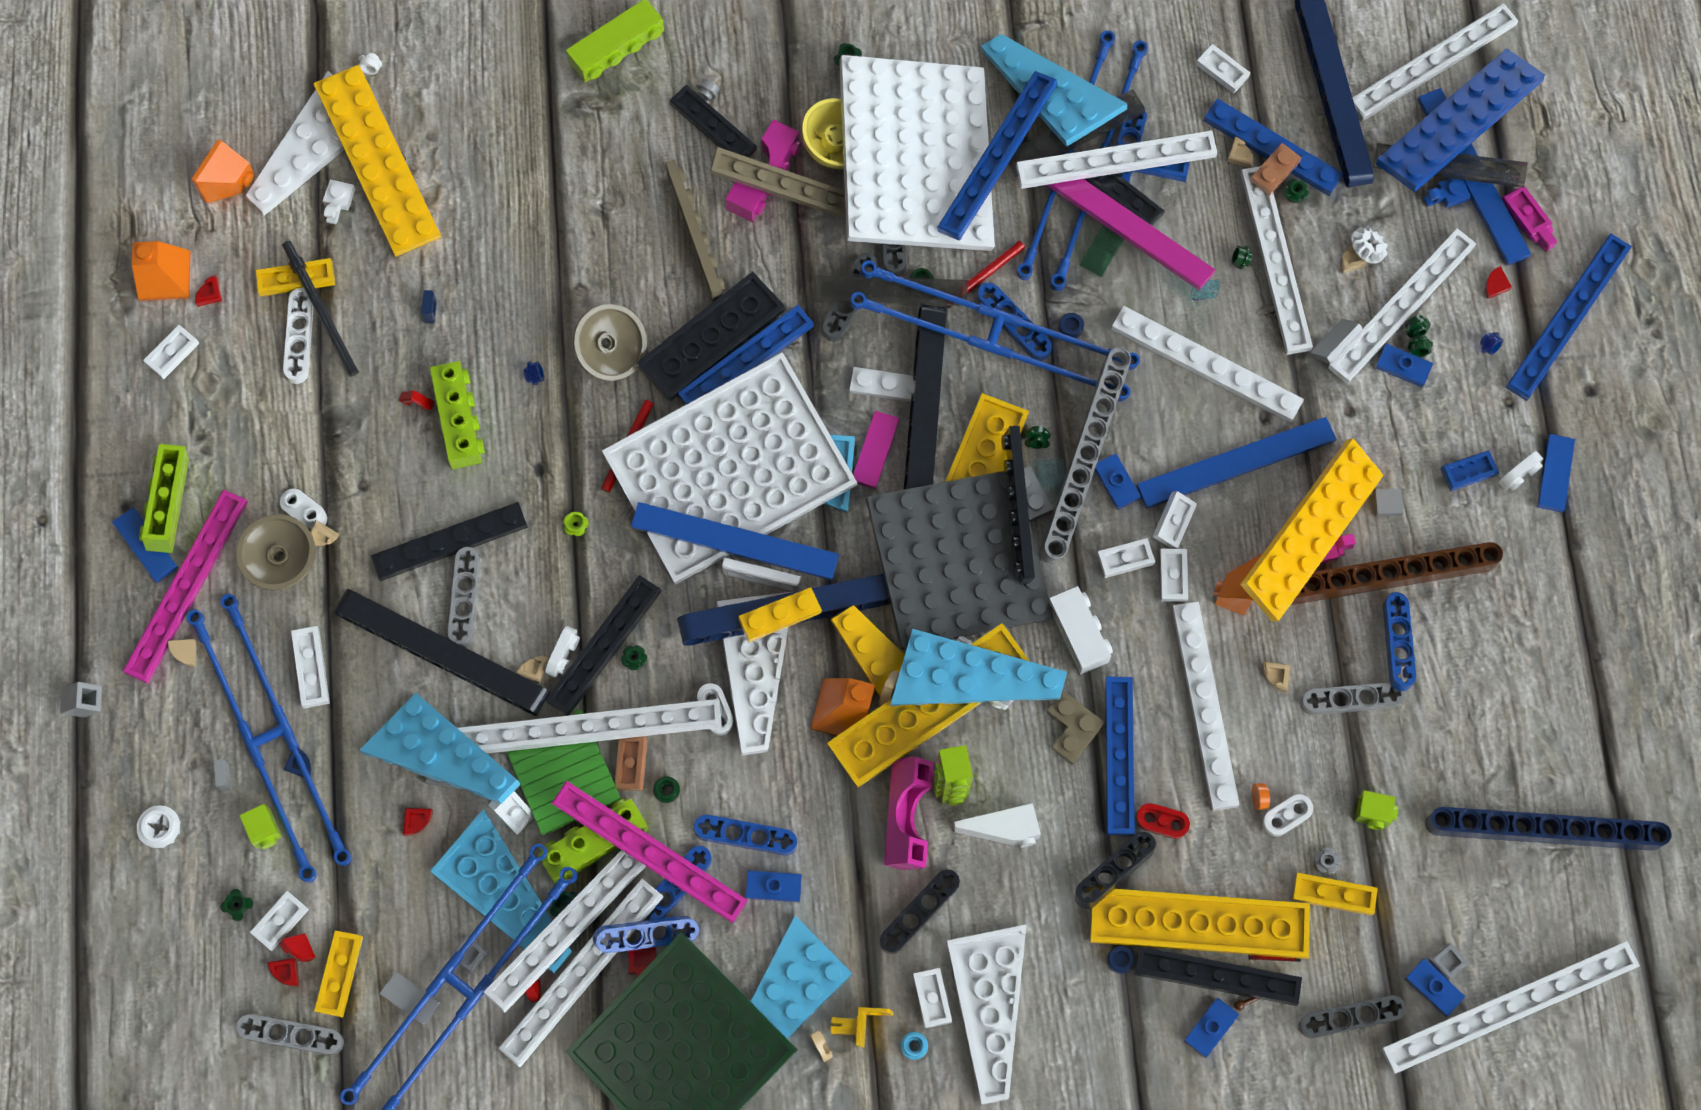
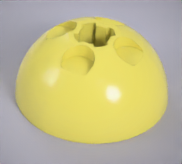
M836 98L825 99L814 104L806 113L802 124V140L806 151L817 163L831 169H844L841 99Z

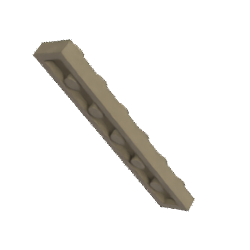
M719 147L715 150L709 173L846 219L844 190Z
M674 159L665 162L667 175L711 299L714 302L722 296V290H725L724 282L721 275L716 276L714 269L717 268L714 254H708L706 248L710 246L706 232L701 233L698 226L702 224L698 210L693 211L691 203H694L690 188L685 189L683 183L686 182L684 170L682 167H677Z

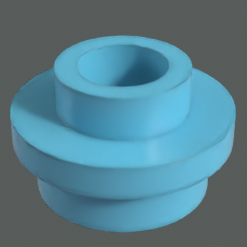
M910 1032L902 1038L901 1051L910 1060L921 1059L928 1050L927 1039L919 1032ZM910 1042H918L919 1049L917 1051L910 1050Z

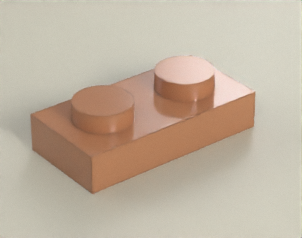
M1281 143L1251 177L1250 182L1270 196L1300 163L1302 157Z
M645 736L619 739L615 786L618 791H643L648 741Z

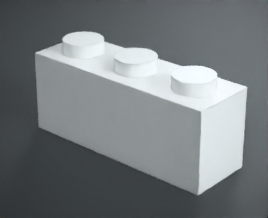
M1077 586L1049 598L1054 620L1080 675L1109 663L1113 650L1108 639H1103L1100 633L1102 628L1096 615L1092 616L1088 608L1091 604L1085 592L1081 593Z

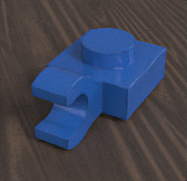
M1462 176L1439 182L1436 186L1437 188L1428 190V196H1425L1423 199L1427 207L1443 202L1447 208L1469 201L1471 195Z

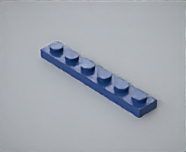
M1218 98L1204 117V122L1232 139L1235 137L1240 138L1249 149L1266 159L1283 143L1302 157L1300 163L1292 170L1291 174L1328 196L1331 195L1343 177L1344 173Z
M799 305L795 306L679 391L678 397L687 405L768 361L813 328V321Z
M1106 677L1107 835L1134 836L1133 677Z

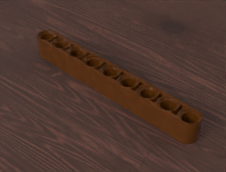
M1487 542L1315 571L1306 583L1314 584L1317 591H1309L1304 585L1291 605L1489 572L1502 560L1503 550L1498 544ZM1483 553H1489L1494 561L1486 560ZM1458 557L1465 558L1468 561V566L1462 565ZM1433 561L1440 562L1443 570L1436 569L1433 566ZM1407 566H1414L1418 574L1410 573ZM1382 570L1390 571L1393 578L1389 579L1383 576ZM1356 575H1364L1367 578L1368 582H1360L1357 579ZM1336 578L1340 580L1342 587L1334 586L1331 579Z

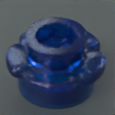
M1498 332L1486 333L1480 341L1482 346L1481 352L1494 355L1502 346L1504 339L1499 336Z
M531 361L527 362V368L523 369L525 379L528 383L531 382L533 385H538L539 382L545 380L543 368L538 361L534 363Z

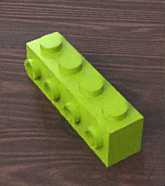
M642 0L566 50L568 62L585 83L591 79H596L610 66L618 65L624 57L639 51L648 41L660 37L662 32L665 31L663 18L648 0Z
M460 361L430 367L448 460L452 470L483 463L481 454H485V448L482 438L478 439L476 433L477 430H480L478 416H473L471 407L476 406L473 392H468L466 385L471 383L468 369H463Z
M159 444L157 455L153 457L152 468L154 473L153 478H150L148 484V493L150 495L148 502H145L144 505L145 522L144 525H141L139 539L143 541L146 551L173 553L189 464V457L185 446Z
M961 745L941 749L938 753L937 764H935L934 782H932L935 798L940 797L941 804L948 803V806H958L968 799L973 779L967 746Z
M632 798L627 801L621 799L611 806L612 811L642 831H649L647 823ZM576 826L568 830L564 834L565 837L558 842L553 840L543 845L547 848L548 855L542 860V863L556 884L560 878V871L563 868L571 867L579 873L619 848L586 826L580 829ZM541 848L542 851L538 853V856H539V857H541L542 854H543V849H542V848ZM566 871L564 874L565 880L573 876L572 871Z

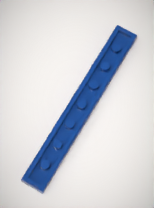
M1037 71L1033 73L937 226L938 232L958 241L961 240L1057 86V79Z
M1439 88L1419 96L1417 101L1427 117L1447 98L1443 90ZM1470 144L1450 161L1457 175L1462 176L1471 195L1470 199L1506 265L1509 266L1529 258L1531 252L1473 145Z
M1610 233L1505 388L1528 401L1631 249V245Z
M1327 417L1137 483L1136 487L1145 508L1148 509L1168 502L1171 493L1174 491H1178L1185 496L1334 443L1336 437Z
M638 502L631 525L636 530L828 580H833L839 559L838 553Z

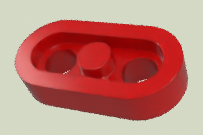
M1144 804L1136 814V822L1142 830L1168 838L1180 839L1186 835L1190 828V821L1185 813L1157 804ZM1145 815H1152L1154 821L1151 823L1147 822ZM1171 822H1177L1180 825V829H1172Z

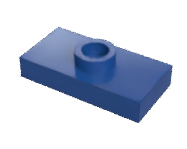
M1386 344L1376 369L1423 388L1433 363Z
M1489 450L1440 468L1450 492L1499 474Z
M1117 454L1097 462L1095 472L1117 510L1140 500L1141 496Z
M748 871L746 899L800 903L802 874Z
M1425 958L1405 978L1411 986L1445 1017H1448L1466 997Z
M1217 997L1185 1038L1184 1042L1206 1059L1238 1018L1239 1014Z

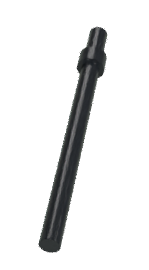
M291 241L284 242L282 247L290 261L288 264L292 272L297 274L349 376L352 377L358 374L359 371L305 269L307 266L303 258L298 256Z

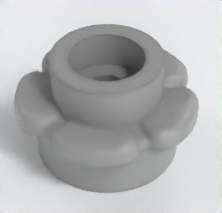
M703 79L700 84L697 83L696 85L699 89L697 94L704 100L710 101L711 98L716 99L718 97L717 93L720 89L712 81Z
M1324 848L1314 856L1315 867L1320 873L1334 874L1338 870V865L1341 864L1340 856L1337 853L1335 854L1333 849ZM1325 859H1329L1330 863L1327 864Z

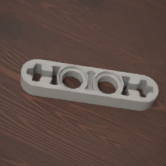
M463 547L456 553L448 625L449 639L464 647L468 646L473 639L480 572V557L477 551L471 547ZM470 554L474 561L469 562L470 572H465L466 566L462 559H466L467 555ZM468 578L472 580L473 585L469 590L462 591L458 588V584L462 579ZM462 603L470 606V611L465 616L456 614L457 606ZM458 622L463 623V631L465 634H467V636H463L462 640L458 641L457 637L454 636V634H458L460 630V625Z
M1390 682L1311 689L1302 697L1301 707L1309 715L1392 709L1398 707L1403 702L1405 691L1394 689ZM1390 689L1393 694H1398L1394 701H1392L1391 697H1382L1381 703H1378L1379 695H1386ZM1368 691L1373 697V702L1371 704L1362 703L1359 699V693ZM1337 693L1343 694L1347 699V704L1342 707L1337 706L1333 702V695ZM1325 694H1327L1329 708H1326V702H1321L1316 708H1313V705L1308 704L1307 701L1310 700L1311 696H1314V699L1317 701L1324 700Z
M253 1014L242 1016L236 1024V1030L240 1037L249 1041L325 1055H335L344 1046L343 1036L338 1031L330 1028ZM253 1020L254 1025L264 1028L263 1038H260L262 1035L260 1031L252 1030L247 1035V1030L243 1029L244 1025L250 1024V1021ZM274 1025H282L284 1028V1034L278 1040H273L270 1037V1029ZM307 1029L311 1034L310 1041L305 1045L298 1044L296 1040L298 1032ZM317 1031L320 1032L318 1036L320 1038L329 1039L333 1035V1039L337 1040V1044L332 1045L329 1050H327L328 1046L320 1042H317V1048H313L317 1041Z

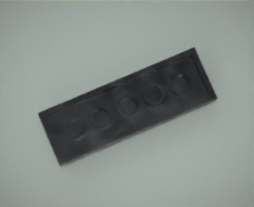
M752 271L636 362L637 367L663 396L671 402L678 396L679 391L718 364L786 310V306Z

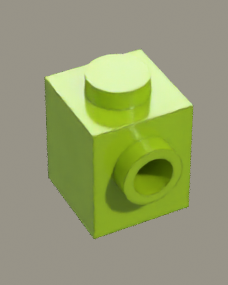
M1364 790L1358 797L1355 822L1365 823L1368 828L1374 830L1387 828L1392 821L1397 819L1399 807L1395 805L1396 797Z
M262 804L239 815L251 844L257 849L270 848L277 843L276 840L282 838L273 814L267 805Z

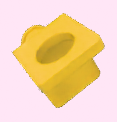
M858 1007V1016L856 1018L832 1017L831 1023L840 1026H831V1034L855 1035L856 1045L864 1048L867 1015L893 1016V1011L884 1008Z

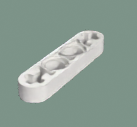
M304 288L293 290L290 293L288 302L283 371L288 381L293 384L304 382L309 374L314 307ZM301 296H304L307 300L302 302V309L304 312L300 311V307L297 302L301 299ZM300 318L306 320L304 328L299 330L293 328L295 320ZM296 342H302L305 345L300 353H293L291 351L292 345ZM294 360H298V367L301 370L297 372L296 376H293L291 372L295 370Z

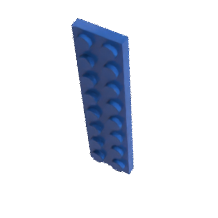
M1506 48L1378 157L1376 165L1410 190L1416 192L1544 81L1545 74Z

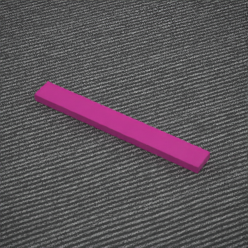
M1079 179L1046 185L1200 291L1214 275L1215 269L1086 180Z
M223 489L123 669V673L146 684L150 682L169 647L168 641L173 640L248 503L246 499Z
M565 782L551 803L731 923H734L747 903V899L570 782Z

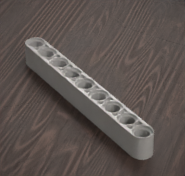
M1118 347L1111 350L1105 358L1040 548L1041 558L1047 563H1057L1068 551L1131 363L1130 353L1124 348ZM1112 357L1119 358L1122 361V366L1114 365ZM1104 381H1111L1115 388L1113 390L1106 388ZM1096 404H1103L1107 409V413L1099 412ZM1088 427H1095L1099 432V436H1092L1088 431ZM1080 450L1088 451L1091 455V460L1083 459ZM1077 473L1081 475L1083 483H1076L1072 478V474ZM1071 497L1075 501V507H1068L1065 504L1064 498ZM1056 521L1065 522L1067 531L1059 530ZM1048 545H1056L1059 548V555H1052L1048 550Z

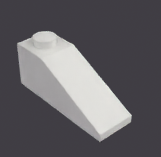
M1033 803L956 821L953 825L954 832L1008 845L1020 844L1021 848L1036 844L1035 840H1038L1041 835Z

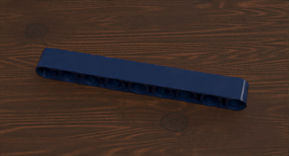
M1294 0L1341 172L1344 173L1343 180L1345 186L1351 188L1372 184L1374 180L1373 168L1325 0Z
M879 574L812 588L822 612L799 623L836 616L852 605L859 611L890 605L884 575ZM800 591L684 614L677 618L682 643L685 646H691L745 635L738 621V616Z
M1438 807L1428 815L1425 822L1427 830L1436 836L1649 851L1657 850L1666 845L1672 837L1669 826L1656 821ZM1435 816L1443 817L1446 826H1438L1435 822ZM1465 817L1471 820L1472 829L1463 826L1462 818ZM1489 819L1495 820L1499 824V831L1491 829ZM1516 821H1520L1526 826V833L1520 832L1516 828ZM1543 823H1547L1552 827V835L1547 834L1543 830ZM1570 825H1574L1579 829V836H1574L1571 833ZM1597 827H1602L1606 831V838L1598 835ZM1624 829H1629L1633 833V840L1626 838ZM1651 830L1659 834L1660 842L1653 840Z

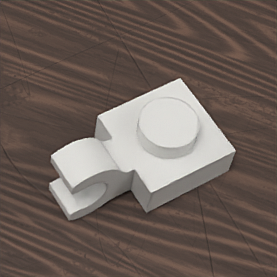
M330 179L323 198L324 206H326L324 216L327 217V223L337 224L341 209L349 210L356 190L353 184Z

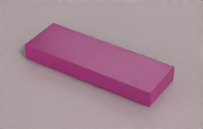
M875 411L853 474L858 485L876 490L899 423L898 417Z

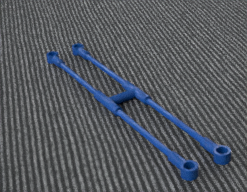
M1106 30L1101 34L1100 47L1096 55L1097 61L1089 81L1093 85H1095L1102 62L1105 61L1109 48L1114 44L1115 34L1112 31ZM1109 37L1111 40L1106 41L1104 38ZM1141 40L1136 41L1133 45V56L1128 67L1129 73L1119 98L1124 102L1134 74L1138 71L1141 59L1147 53L1148 46L1146 42ZM1141 47L1143 51H1138L1136 48ZM1120 114L1112 118L1105 141L1101 144L1100 149L1111 147L1110 142ZM1076 141L1067 147L1064 145L1061 155L1076 153L1077 151L1073 150ZM1052 189L1050 190L1031 247L1027 249L1024 261L1018 267L1017 275L1021 280H1028L1032 276V265L1037 253L1036 248L1056 192ZM1081 209L1064 258L1061 259L1056 274L1051 278L1050 285L1055 291L1063 290L1066 284L1070 257L1086 214ZM1027 269L1029 273L1023 274L1021 270ZM1061 280L1062 284L1057 285L1054 281Z
M869 260L865 261L860 269L861 275L865 278L876 277L889 282L893 281L977 310V313L994 318L988 339L984 340L972 335L967 336L884 307L881 303L867 299L861 292H855L850 298V306L853 309L859 310L864 308L879 314L882 312L965 341L968 345L1008 359L1014 358L1094 387L1097 382L1094 379L1013 352V349L997 344L1003 322L1043 333L1106 355V357L1113 350L1111 348L1105 349L1027 322L1021 317L982 303L979 305L894 275L893 272L876 267V264ZM870 267L873 271L867 272L864 268ZM854 298L861 299L862 303H855ZM1131 352L1130 356L1135 361V364H1130L1128 370L1135 369L1140 363L1138 354ZM1112 357V360L1122 363L1119 358ZM1104 382L1106 388L1111 390L1115 388L1114 384ZM1123 384L1122 390L1126 396L1119 395L1118 401L1121 402L1125 401L1130 395V388Z
M225 594L221 598V605L228 611L234 627L238 629L273 707L271 710L278 726L253 737L247 721H244L209 642L210 637L204 625L205 618L199 610L194 609L188 612L186 618L189 624L194 627L200 643H203L238 722L237 727L254 766L258 768L293 847V854L300 868L299 877L304 882L311 883L317 878V871L310 866L303 848H300L264 767L265 762L258 748L259 746L283 735L289 751L294 752L296 762L328 831V838L335 852V862L340 866H347L350 864L352 856L344 848L338 832L334 830L311 776L306 769L303 758L296 749L299 747L282 706L278 704L243 626L244 621L238 610V600L232 594ZM229 599L234 600L231 606H226V602ZM193 616H200L198 621L192 622ZM346 853L347 859L340 862L338 859L340 854ZM312 870L310 878H304L305 871Z
M535 844L531 847L530 856L518 870V875L459 951H455L427 987L425 995L366 1071H362L350 1088H346L341 1092L340 1099L343 1104L353 1105L358 1102L359 1093L369 1079H371L370 1075L432 996L434 997L442 985L447 982L467 999L455 1013V1018L395 1095L390 1097L381 1109L395 1110L401 1102L400 1099L458 1023L464 1020L468 1013H470L483 996L484 991L494 981L493 978L553 900H557L568 884L576 881L577 872L573 868L565 867L560 871V878L549 891V896L489 974H485L473 989L455 975L453 971L463 960V955L524 876L527 877L534 866L547 857L548 851L545 846ZM537 848L543 849L541 857H536L534 854ZM566 871H572L573 877L570 880H565L564 878ZM349 1091L354 1095L351 1102L346 1100V1094Z

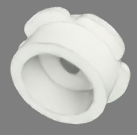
M366 53L358 58L360 61L359 65L366 74L375 75L380 67H382V62L374 53Z

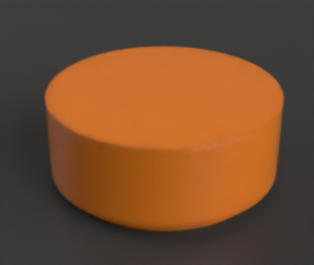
M1265 783L1253 784L1251 794L1255 809H1268L1270 794Z

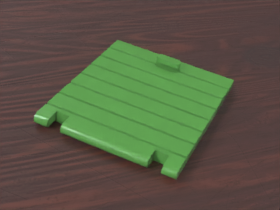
M579 709L574 711V714H583V711ZM596 742L506 751L542 835L576 821L551 804L566 781L606 807L621 800Z

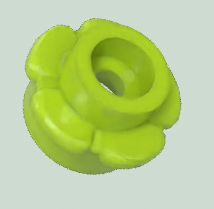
M571 512L563 520L565 525L564 531L570 536L583 535L585 529L589 526L588 519L580 512Z

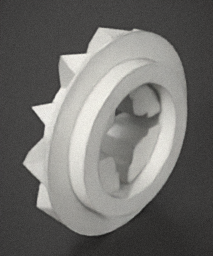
M1369 226L1359 227L1352 234L1353 248L1363 260L1369 263H1379L1388 254L1386 251L1388 245L1382 241L1384 237L1377 234V229L1372 231Z
M161 805L153 806L144 811L137 822V834L145 845L151 848H164L170 843H174L175 838L180 834L181 821L176 812L171 808ZM163 820V825L168 830L160 831L156 835V830L149 825L159 824Z

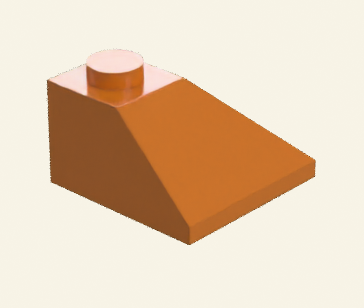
M217 139L191 180L202 200L210 203L242 194L244 189L251 185L254 179V172L248 161L223 141Z
M160 241L133 242L132 269L138 300L190 298V250Z
M1263 553L1227 573L1223 582L1218 580L1213 595L1217 596L1215 605L1245 615L1253 599L1240 584Z
M824 678L811 730L838 736L870 713L875 693V684L851 678Z

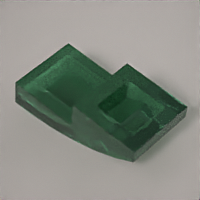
M1103 225L1081 261L1080 266L1103 277L1125 239Z

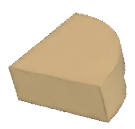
M1238 137L1234 138L1227 162L1251 168L1253 155L1245 145L1246 143Z
M1352 244L1349 245L1341 258L1340 267L1342 274L1365 267L1367 264L1355 252Z
M318 520L310 530L315 546L329 545L339 536L337 532Z
M195 639L168 641L170 652L179 662L186 666L196 667L197 641Z
M537 656L522 663L515 673L541 684L549 658Z
M1264 661L1262 664L1263 674L1268 683L1273 688L1286 693L1288 691L1290 665Z
M891 671L883 685L879 705L882 706L892 699L900 672Z
M821 1031L810 1035V1039L823 1062L830 1060L833 1055Z

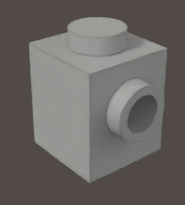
M76 682L61 689L60 714L85 718L100 712L102 686Z

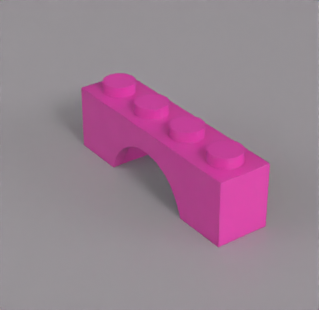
M773 119L761 139L762 151L767 155L769 165L787 171L790 165V158L792 155L796 156L801 148L799 131ZM735 182L725 199L726 210L753 222L757 215L760 216L766 206L765 201L768 195L772 196V194Z
M919 757L901 758L892 764L884 858L885 866L900 870L926 868L928 841L918 835L914 824V814L920 798L932 789L934 765L932 761Z

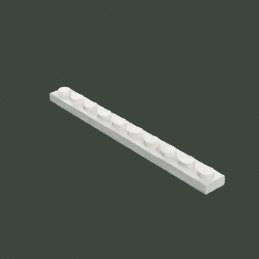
M719 699L461 727L458 729L488 754L722 728L720 701Z
M1626 941L1386 1046L1381 1051L1394 1075L1640 967L1629 943Z

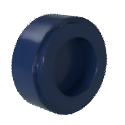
M1076 313L1063 315L1058 325L1060 333L1073 338H1078L1084 329V321Z
M1126 946L1112 948L1107 956L1108 967L1117 974L1129 972L1135 963V956L1132 950Z

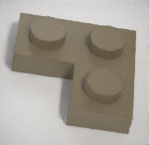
M1062 691L1060 699H1056L1047 710L1048 715L1067 728L1052 746V750L1073 765L1105 725V722L1065 691Z

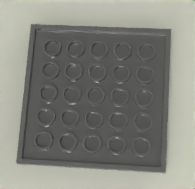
M1004 471L873 495L866 498L901 650L907 649L912 629L952 640L957 639L959 636L967 637L990 632L1001 623L1007 629L1054 618L1031 525L1030 534L1035 578L1030 584H1019V578L1014 575V561H1017L1016 551H1013L1011 547L1014 527L1009 524V511L1012 510L1011 500H1007L1006 496L1009 476L1005 475Z

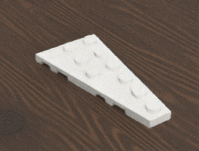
M327 71L323 79L332 76V74ZM316 90L246 194L248 200L264 216L344 151Z
M791 592L717 601L716 605L717 607ZM788 627L749 643L745 635L722 639L741 756L768 751Z
M1027 924L947 940L981 1105L1009 1099Z

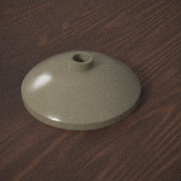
M604 304L590 309L580 318L573 334V349L577 361L587 373L601 380L615 381L630 376L638 369L636 362L646 354L647 337L643 324L632 311L620 305ZM602 339H606L608 342L606 348L601 345Z
M283 514L264 516L251 523L242 533L236 548V560L243 576L254 586L271 591L290 588L303 580L311 570L316 555L314 538L308 528L298 519ZM278 555H284L281 561H276Z

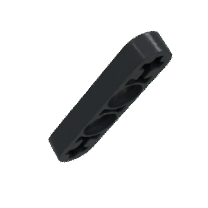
M1138 832L1081 881L1076 887L1074 896L1077 905L1085 909L1093 908L1153 855L1156 846L1153 835L1148 832ZM1139 843H1148L1147 848L1142 847L1138 851L1137 855L1135 854V851L1137 850ZM1123 856L1128 857L1132 861V865L1122 867L1118 864L1117 859ZM1102 873H1109L1113 877V882L1109 884L1102 883L1098 876ZM1093 885H1094V886L1096 887V889L1093 890V892H1092V897L1090 898V897L1087 896V897L1083 898V897H1082L1083 892H1084V893L1090 892V891L1093 889Z
M949 869L939 872L883 931L880 936V946L884 952L896 954L901 951L954 895L960 883L956 872ZM951 876L954 887H945L941 892L942 895H945L942 899L939 893L931 888L935 886L938 890L943 883L941 878L948 879ZM925 895H932L936 898L937 904L933 909H926L922 906L921 899ZM908 914L915 915L918 918V925L913 929L906 928L903 925L904 916ZM896 925L899 926L902 932L908 934L906 938H904L903 934L898 937L897 947L893 945L890 947L886 946L887 939L885 937L887 935L893 937L898 932V929L894 928Z

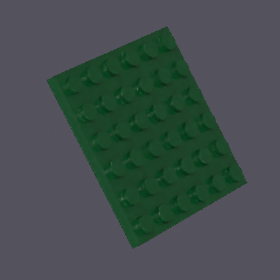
M681 932L579 1036L565 1053L620 1110H741L788 1062L798 1049Z

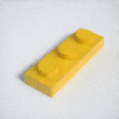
M331 258L305 262L307 266L305 269L315 288L335 285ZM289 265L256 270L257 287L260 297L288 293L296 288H304L297 274L292 272Z
M810 587L738 616V621L749 643L819 615L822 609Z
M1297 872L1295 874L1292 901L1373 916L1378 888Z
M335 930L314 1012L343 1018L363 941L361 935Z

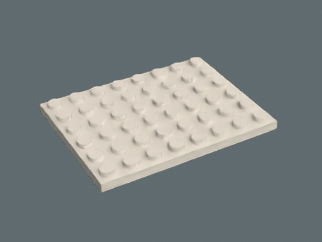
M842 55L840 58L847 241L992 251L995 243L991 192L960 241L937 230L940 221L989 145L984 68Z
M783 352L602 450L635 511L638 502L764 535L773 532L858 485ZM647 532L675 585L722 560L724 557L731 555Z

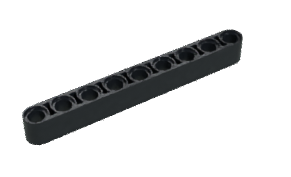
M921 304L918 319L945 328L947 309L946 307ZM917 325L913 367V381H916L914 394H911L903 490L932 485L934 479L945 334Z
M346 589L333 611L340 618L531 715L538 716L546 701L545 699L550 694L541 685L350 589Z

